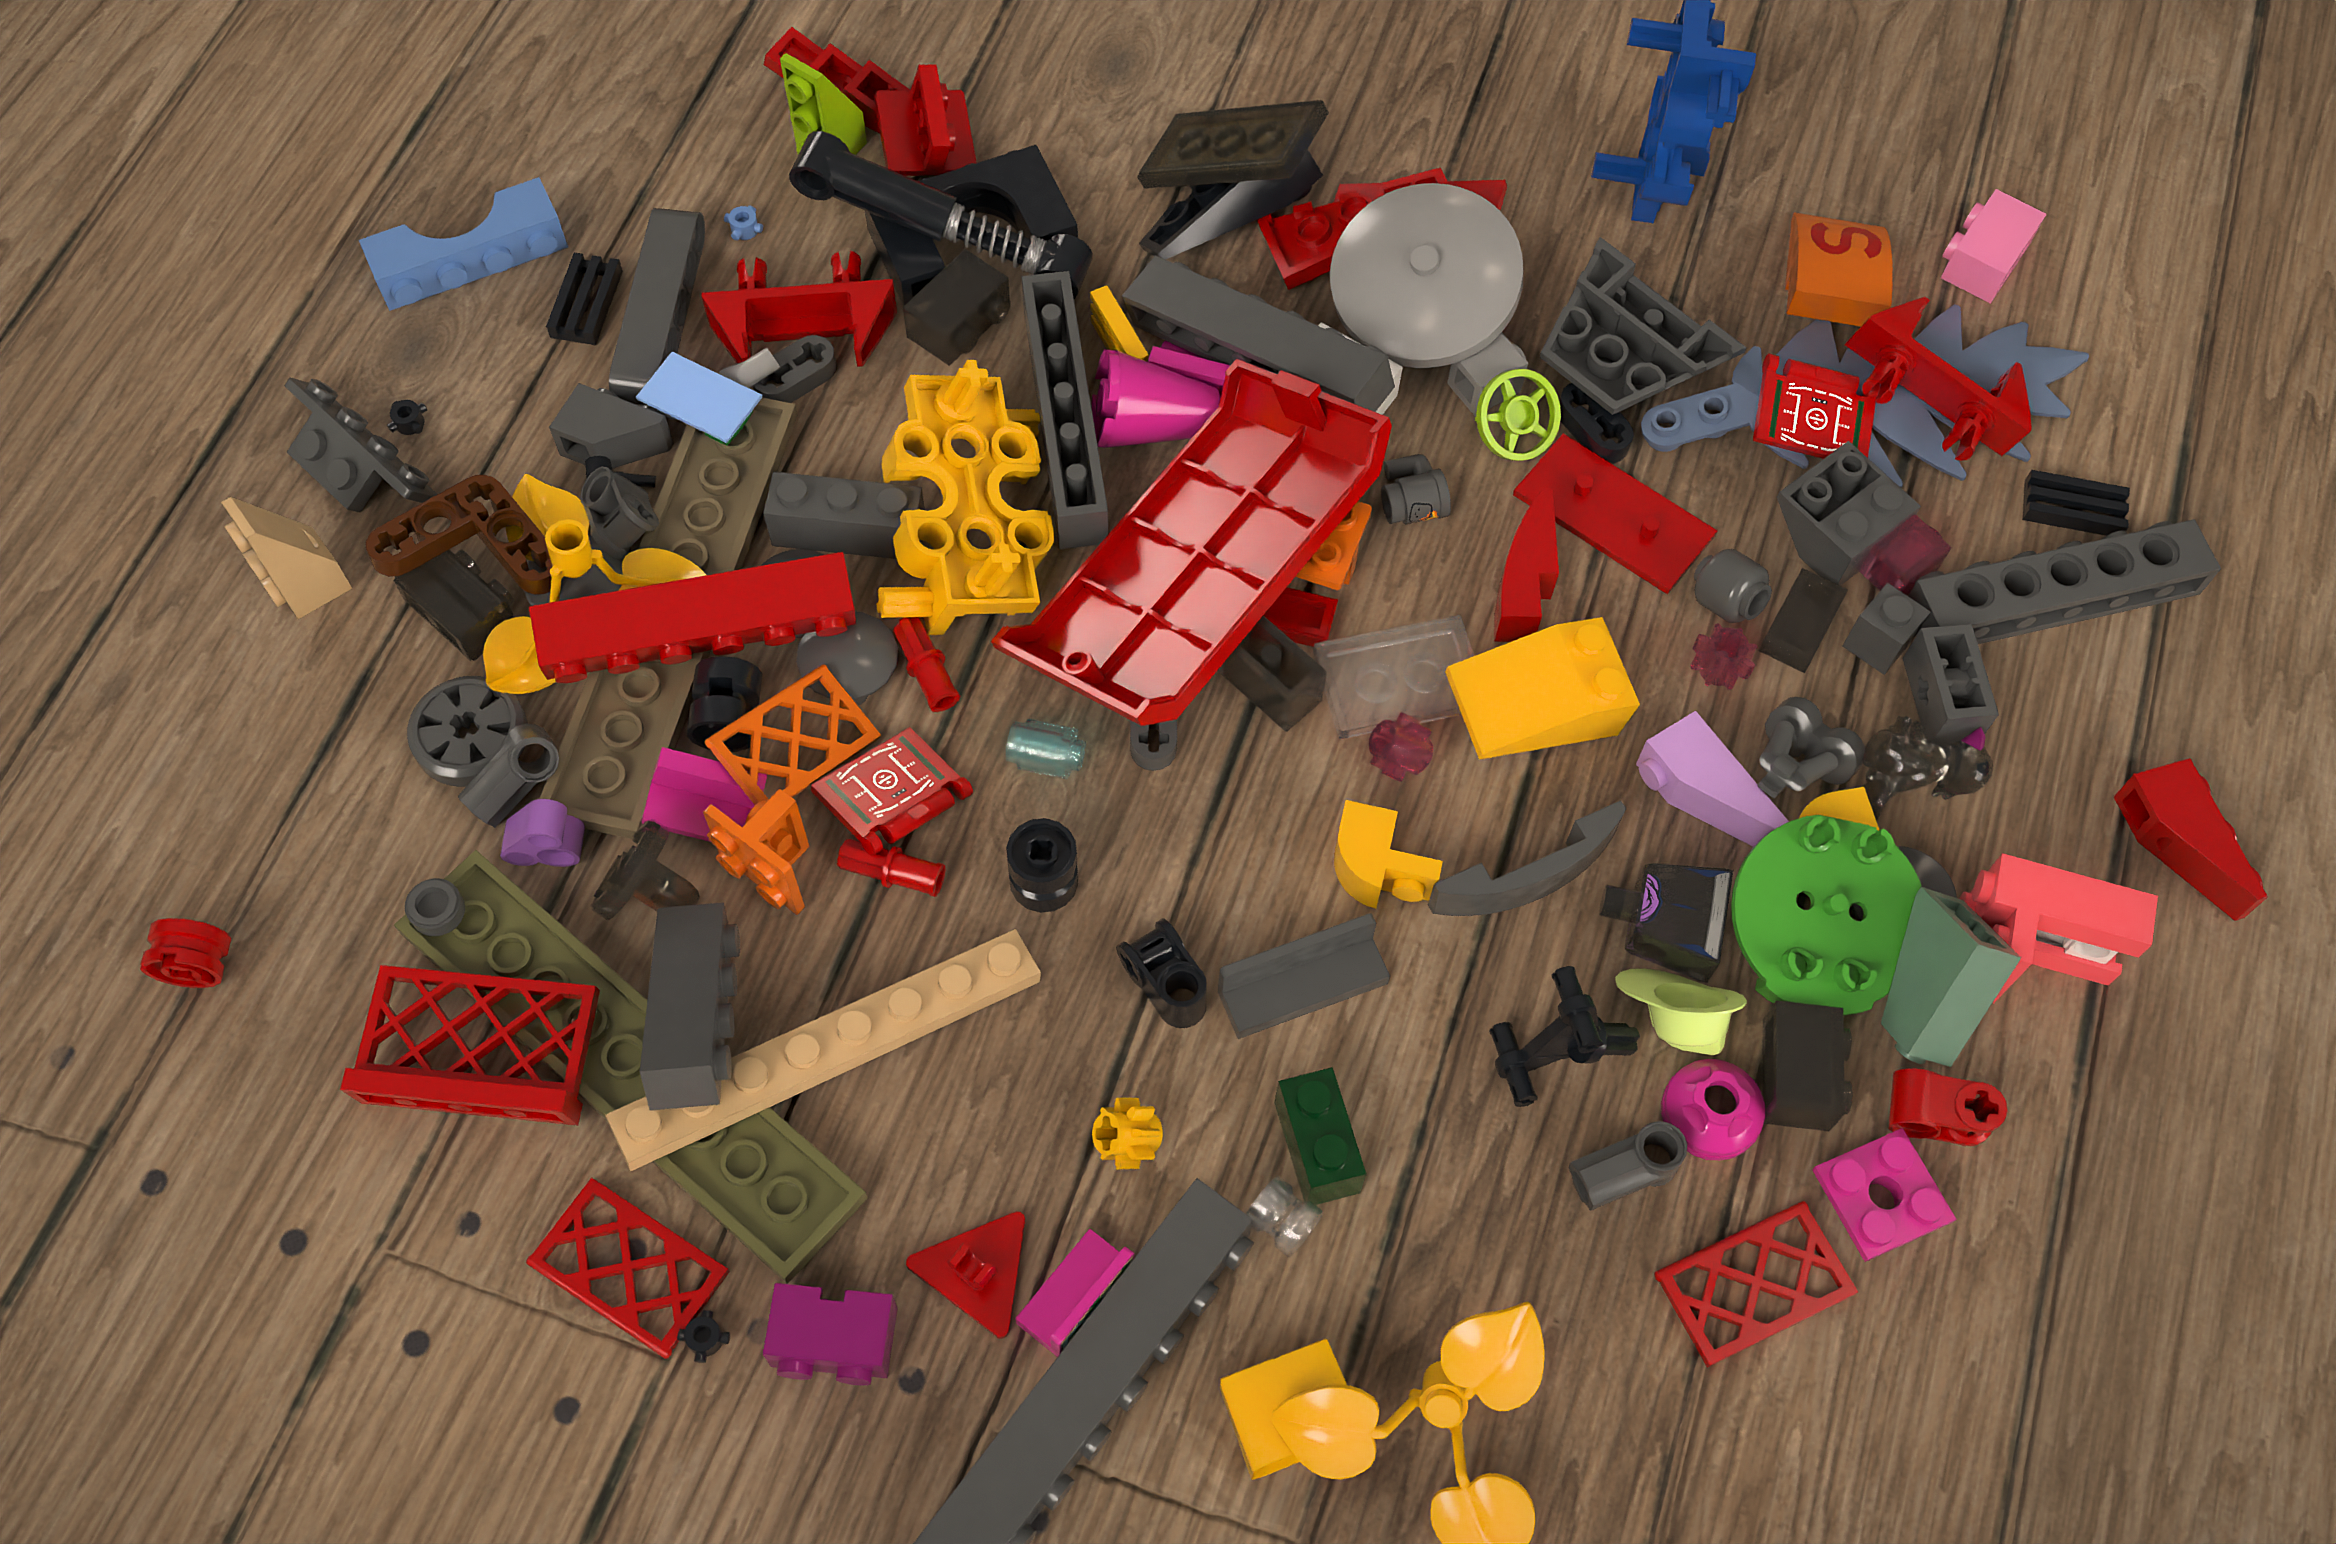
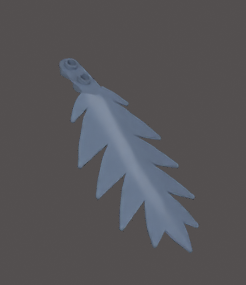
M1952 305L1941 313L1915 338L1917 342L1989 393L1992 388L1996 387L1998 379L2014 363H2020L2027 388L2030 414L2035 416L2069 418L2071 414L2070 409L2046 385L2065 377L2087 362L2089 354L2086 352L2053 347L2026 346L2029 326L2026 322L1998 329L1962 351L1961 307L1959 305ZM1818 319L1799 331L1776 354L1780 358L1776 374L1783 375V369L1788 359L1809 363L1858 376L1860 381L1856 394L1861 396L1862 386L1875 368V366L1849 348H1847L1839 363L1831 322ZM1753 346L1740 359L1734 369L1731 385L1657 405L1648 410L1641 422V432L1647 443L1655 450L1668 452L1677 449L1682 444L1704 438H1718L1725 435L1728 431L1750 426L1754 433L1763 376L1761 348ZM1900 384L1896 388L1891 401L1885 404L1876 403L1872 428L1892 443L1930 466L1960 481L1965 480L1966 471L1960 462L1955 460V454L1951 447L1944 452L1942 443L1945 438L1932 416L1953 428L1954 422ZM1706 410H1718L1720 413L1709 414ZM1670 423L1673 424V426L1669 428H1664L1659 426L1658 424ZM1872 433L1868 459L1902 488V480ZM2020 441L2006 453V455L2024 462H2028L2031 457ZM1764 444L1778 456L1802 469L1808 468L1809 461L1804 454Z

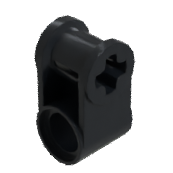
M1162 918L1157 921L1153 931L1133 943L1122 942L1116 946L1117 954L1128 975L1144 991L1161 1018L1168 1025L1176 1028H1189L1203 1019L1206 1012L1205 975L1186 950L1174 927L1166 919ZM1177 989H1187L1192 991L1195 996L1187 1001H1176L1169 994Z

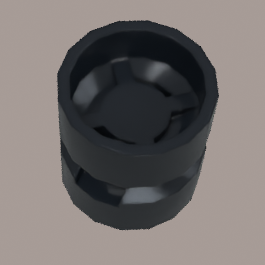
M726 656L710 657L701 660L696 665L692 697L695 701L690 705L687 737L692 743L709 749L705 745L707 738L759 705L763 673L757 666L749 661ZM738 732L723 743L731 752H739L750 748L751 735Z
M1047 818L1032 819L1019 825L1010 835L1006 846L1010 888L1016 901L1026 909L1040 913L1052 912L1066 906L1074 897L1078 886L1077 850L1073 835L1060 822Z

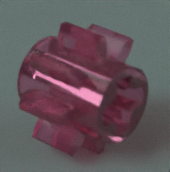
M1715 624L1710 638L1706 635H1698L1692 648L1697 654L1690 667L1692 670H1699L1706 686L1711 684L1717 686L1725 685L1728 690H1732L1738 676L1747 680L1751 676L1756 666L1751 659L1757 649V645L1749 644L1746 636L1742 633V628H1722L1720 624Z
M1400 712L1396 722L1386 719L1381 721L1373 729L1369 738V751L1374 756L1370 761L1371 765L1382 769V774L1399 782H1402L1406 771L1418 775L1429 765L1433 756V744L1428 739L1432 733L1431 729L1421 725L1419 720L1403 712Z

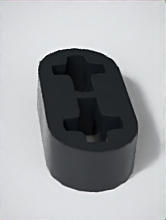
M1573 383L1563 388L1559 399L1561 423L1581 445L1611 464L1622 461L1627 456L1634 437L1633 428L1620 412L1612 415ZM1572 402H1574L1578 406L1574 408L1572 406ZM1587 404L1589 406L1588 410L1581 405ZM1602 434H1603L1607 439H1609V440H1606V441L1604 442V441L1601 439ZM1616 437L1617 439H1619L1618 443H1616L1611 438Z

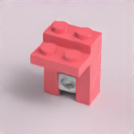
M2002 853L1988 871H1980L1971 892L1964 891L1959 899L1971 907L2021 957L1993 1001L1994 1004L2031 965L2109 986L2122 972V964L2115 962L2118 952L2139 958L2152 946L2158 896Z

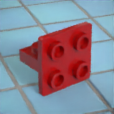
M918 64L911 90H878L876 92L874 100L886 168L905 176L940 175L962 168L968 164L977 163L964 92L962 90H947L946 84L940 83L937 64Z

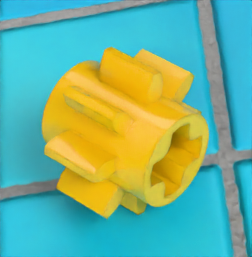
M1116 1098L1114 1107H1102L1100 1109L1101 1114L1096 1118L1092 1129L1093 1143L1097 1151L1101 1153L1100 1158L1102 1160H1115L1116 1169H1139L1141 1160H1154L1155 1152L1159 1149L1163 1138L1162 1124L1157 1115L1154 1114L1155 1108L1153 1106H1140L1139 1098Z

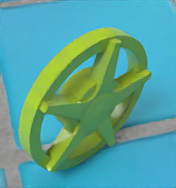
M1512 369L1496 375L1485 386L1478 400L1475 421H1477L1479 434L1490 451L1506 460L1524 461L1539 456L1552 444L1559 430L1561 408L1555 389L1544 376L1528 369ZM1524 377L1536 383L1539 388L1528 396L1516 395L1509 379ZM1500 385L1504 401L1500 405L1498 412L1487 414L1490 399ZM1544 394L1550 411L1547 431L1538 423L1539 408L1537 403ZM1488 422H1499L1503 430L1506 431L1504 448L1493 438ZM1532 432L1542 438L1531 450L1523 453H1513L1519 435Z

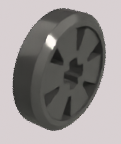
M463 676L437 685L420 699L413 709L408 722L407 739L413 756L426 774L446 785L466 787L504 747V740L509 731L518 725L528 723L515 694L493 691L487 686L486 677ZM471 723H475L478 729L476 734L472 735L467 732L465 739H462L458 733L461 727L469 729ZM523 747L519 752L518 759L523 753L525 747Z

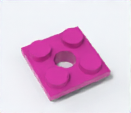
M1903 1128L1817 1165L1812 1169L1864 1262L1957 1220ZM1878 1184L1887 1188L1894 1198V1208L1887 1210L1876 1206L1869 1196V1185Z

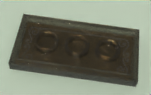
M1323 100L1176 114L1139 171L1137 178L1144 188L1291 178L1329 112Z

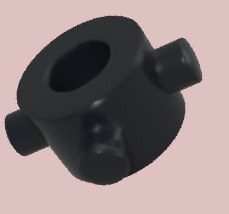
M411 400L395 401L390 409L392 422L387 424V427L392 433L396 430L404 435L421 433L425 423L422 414L427 411L426 406L422 402L417 405Z
M703 1310L701 1316L691 1320L686 1329H679L678 1341L686 1342L687 1346L695 1354L694 1361L697 1363H706L707 1356L715 1354L722 1344H729L730 1332H722L719 1325L713 1319L714 1312L710 1310Z

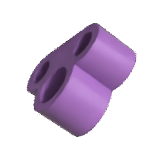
M550 799L533 800L507 819L500 854L501 859L519 866H530L538 862L557 867L576 865L581 857L585 825L580 819L567 815V807L558 801Z

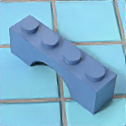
M539 177L495 192L493 207L487 218L478 227L463 235L444 239L429 238L414 232L403 224L359 240L389 311L568 248L559 218Z

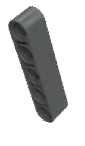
M654 208L651 211L609 374V391L616 394L620 399L633 404H645L637 400L636 396L670 353H678L705 240V222L701 212Z

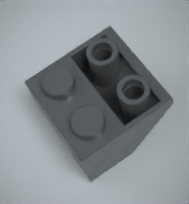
M1849 441L1790 483L1777 495V500L1799 557L1834 590L1903 539L1921 507Z

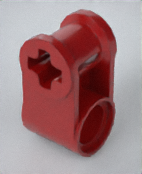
M1916 1068L1900 1069L1893 1072L1888 1128L1891 1132L1903 1128L1909 1138L1933 1139L1962 1146H1976L1983 1143L1991 1135L1992 1131L1996 1130L2006 1119L2008 1112L2007 1102L2002 1093L1990 1084L1942 1076L1936 1072Z

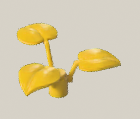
M525 474L513 493L512 498L545 536L552 564L550 569L552 579L549 603L560 601L561 581L564 576L567 578L581 577L592 565H597L612 583L621 585L619 590L706 575L692 561L676 553L659 548H642L628 553L622 561L623 575L618 574L603 559L600 550L591 548L588 536L591 526L585 508L577 496L568 491L545 484L529 474ZM516 526L506 527V535L509 542L518 540L524 532ZM529 552L525 556L526 559L534 561L531 557V553ZM521 616L504 620L490 632L483 650L486 684L490 689L501 693L525 694L542 690L555 683V678L547 680L539 668L530 617Z
M1523 1302L1503 1310L1475 1314L1456 1323L1444 1336L1440 1349L1441 1361L1431 1364L1426 1369L1423 1376L1422 1389H1411L1408 1399L1382 1425L1376 1426L1379 1417V1406L1375 1398L1360 1388L1342 1384L1320 1386L1300 1392L1282 1402L1272 1412L1273 1426L1301 1464L1322 1477L1346 1479L1366 1471L1372 1465L1376 1456V1443L1374 1439L1388 1437L1416 1407H1420L1421 1413L1427 1421L1439 1428H1449L1452 1437L1455 1472L1459 1486L1439 1490L1434 1494L1431 1501V1523L1441 1543L1529 1544L1535 1527V1508L1527 1490L1519 1482L1498 1473H1486L1470 1482L1467 1474L1462 1434V1420L1467 1414L1469 1399L1473 1398L1476 1394L1489 1408L1497 1411H1509L1528 1402L1537 1391L1544 1368V1340L1538 1317L1530 1302Z

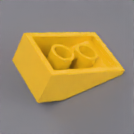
M1603 617L1553 625L1452 664L1445 670L1479 760L1618 736L1640 705Z

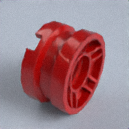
M180 918L159 919L151 923L147 941L152 946L144 951L140 964V970L145 975L167 984L189 988H207L221 984L225 966L220 960L228 955L231 943V936L226 931L204 922Z

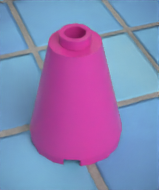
M1104 349L1095 375V379L1101 381L1097 395L1092 394L1091 401L1097 446L1110 448L1191 439L1219 407V390L1123 352Z

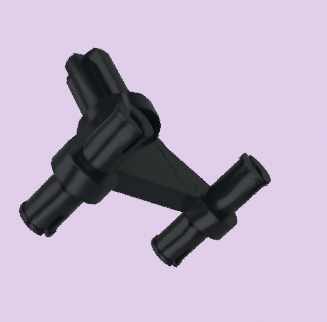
M1573 966L1561 967L1555 970L1556 973L1551 975L1562 1001L1558 1005L1560 1016L1521 1050L1510 1022L1498 1023L1489 1029L1499 1056L1495 1060L1498 1075L1501 1078L1507 1079L1516 1107L1528 1106L1538 1099L1528 1074L1529 1071L1561 1059L1570 1058L1576 1063L1593 1064L1599 1061L1603 1055L1630 1056L1638 1050L1637 1040L1640 1038V1034L1637 1028L1629 1027L1626 1023H1603L1601 1018L1597 1016L1592 997L1583 994Z

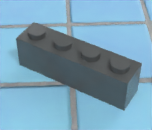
M724 903L662 907L657 909L640 1063V1075L649 1110L720 1105L722 1080L731 1079L730 1048L728 1045H724L725 1038L734 1037V1012L732 1004L727 1002L728 997L737 995L736 967L730 961L731 957H739L740 937L737 924H728Z

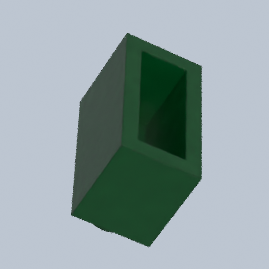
M1333 1067L1278 1081L1274 1103L1306 1208L1360 1194L1366 1177V1171Z

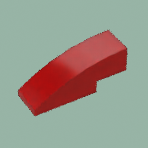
M1543 488L1528 508L1514 535L1498 588L1494 612V642H1512L1537 632L1542 619L1541 599L1551 600L1559 576L1553 488Z

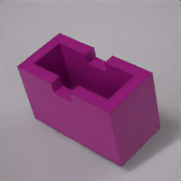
M775 1283L763 1356L771 1367L777 1368V1375L790 1379L808 1380L812 1379L813 1371L836 1373V1381L850 1385H870L872 1377L888 1378L898 1310L892 1294L845 1290L844 1301H832L822 1298V1287Z

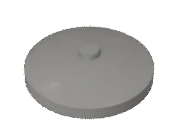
M1438 183L1417 184L1396 189L1365 206L1342 232L1336 244L1330 268V284L1335 309L1344 328L1355 341L1364 346L1372 345L1377 347L1388 356V359L1400 366L1433 368L1462 361L1478 353L1494 341L1506 328L1517 309L1523 287V258L1519 240L1503 213L1491 202L1472 191Z

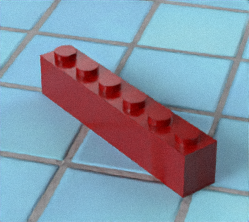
M843 552L529 606L539 668L547 680L555 678L557 683L578 682L586 679L588 672L608 669V672L611 674L628 673L639 669V663L661 660L662 664H679L692 659V654L710 650H713L715 655L734 654L742 651L744 644L764 641L765 645L768 646L784 645L793 642L796 639L795 635L816 632V635L820 637L834 636L847 631V626L856 624L855 609Z

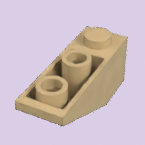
M229 497L221 502L233 520L224 526L277 607L287 602L295 616L300 619L352 589L337 561L313 527L233 497Z

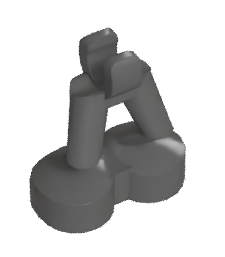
M1790 697L1770 713L1765 723L1769 742L1760 756V765L1768 774L1761 779L1757 786L1775 799L1786 786L1794 791H1800L1819 779L1836 785L1846 783L1862 767L1866 756L1865 745L1861 738L1850 729L1843 727L1831 729L1826 726L1822 721L1819 709L1811 701L1802 697ZM1802 753L1806 755L1804 760L1800 763L1792 758H1797Z

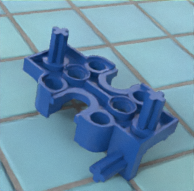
M1683 0L1680 13L1676 14L1673 23L1638 18L1631 19L1627 45L1672 52L1667 71H1665L1664 76L1658 75L1648 122L1638 158L1597 152L1594 157L1592 178L1635 184L1631 220L1654 223L1662 203L1681 206L1688 205L1694 188V184L1689 183L1690 174L1705 175L1709 163V139L1713 127L1723 128L1724 122L1734 123L1736 120L1738 94L1743 92L1750 82L1755 67L1756 53L1717 47V45H1723L1725 21L1712 19L1715 3H1712L1711 0Z

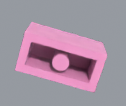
M1996 189L1985 206L1979 202L1974 205L1963 224V228L1968 230L1966 234L1963 235L1956 232L1942 256L1948 259L1949 262L1941 279L1991 304L2029 247L2046 214Z

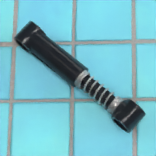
M814 131L808 134L789 173V180L793 187L808 198L814 200L836 198L939 242L945 237L950 241L953 240L954 243L959 240L965 241L966 248L971 245L977 246L978 253L983 250L989 251L990 258L995 255L1001 256L1002 263L1007 260L1013 261L1014 268L1022 265V271L1025 270V272L1032 273V275L1069 271L1073 299L1077 297L1092 261L1093 253L1090 247L1075 236L1057 234L1052 236L1048 242L1047 240H1040L1035 235L1029 239L1023 236L1022 230L1017 234L1011 231L1010 225L1005 229L999 226L998 220L993 224L987 221L986 215L982 219L974 216V210L970 214L964 212V205H957V197L850 153L846 144L830 133Z

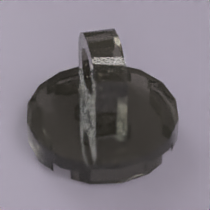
M652 819L644 822L634 833L632 841L637 846L632 845L627 853L623 852L621 856L618 855L594 893L595 899L591 904L593 912L606 920H610L622 909L631 896L655 911L662 907L697 904L700 898L698 890L685 878L656 860L670 832L667 827Z

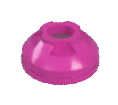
M1703 1059L1684 1066L1672 1076L1663 1092L1661 1115L1664 1122L1674 1125L1685 1136L1687 1152L1706 1160L1722 1161L1739 1156L1755 1143L1762 1131L1765 1119V1102L1761 1090L1754 1079L1743 1069L1723 1060ZM1715 1085L1727 1088L1735 1097V1110L1729 1114L1714 1112L1705 1101V1090Z

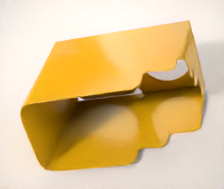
M1327 1339L1317 1341L1275 1359H1269L1220 1378L1221 1394L1251 1480L1269 1475L1300 1462L1273 1426L1272 1412L1277 1406L1288 1398L1312 1388L1336 1384L1347 1385Z

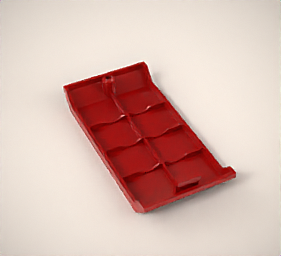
M1236 359L1225 371V381L1219 407L1034 621L1026 625L1003 626L991 640V643L995 649L1140 726L1178 719L1379 477L1392 429L1389 417L1324 393L1319 384L1283 370L1275 374Z

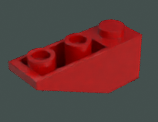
M2191 758L2135 773L2115 794L2114 799L2137 842L2234 921L2245 918L2268 898L2263 889V882L2259 873L2250 866L2237 842L2234 828L2222 816L2211 796V789L2207 780L2198 773Z

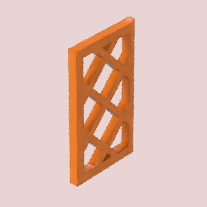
M822 664L707 738L705 745L712 751L753 804L756 805L762 800H769L757 785L758 772L786 778L783 791L793 798L875 742L881 734L829 671L828 667ZM819 680L830 693L829 705L804 700L803 690ZM778 706L791 708L790 731L762 726L763 716ZM802 711L828 717L827 740L800 734ZM838 720L853 722L863 736L851 744L837 742ZM738 732L751 735L749 758L734 756L723 742ZM761 737L789 743L787 767L759 761ZM799 745L826 751L825 761L811 771L797 769Z

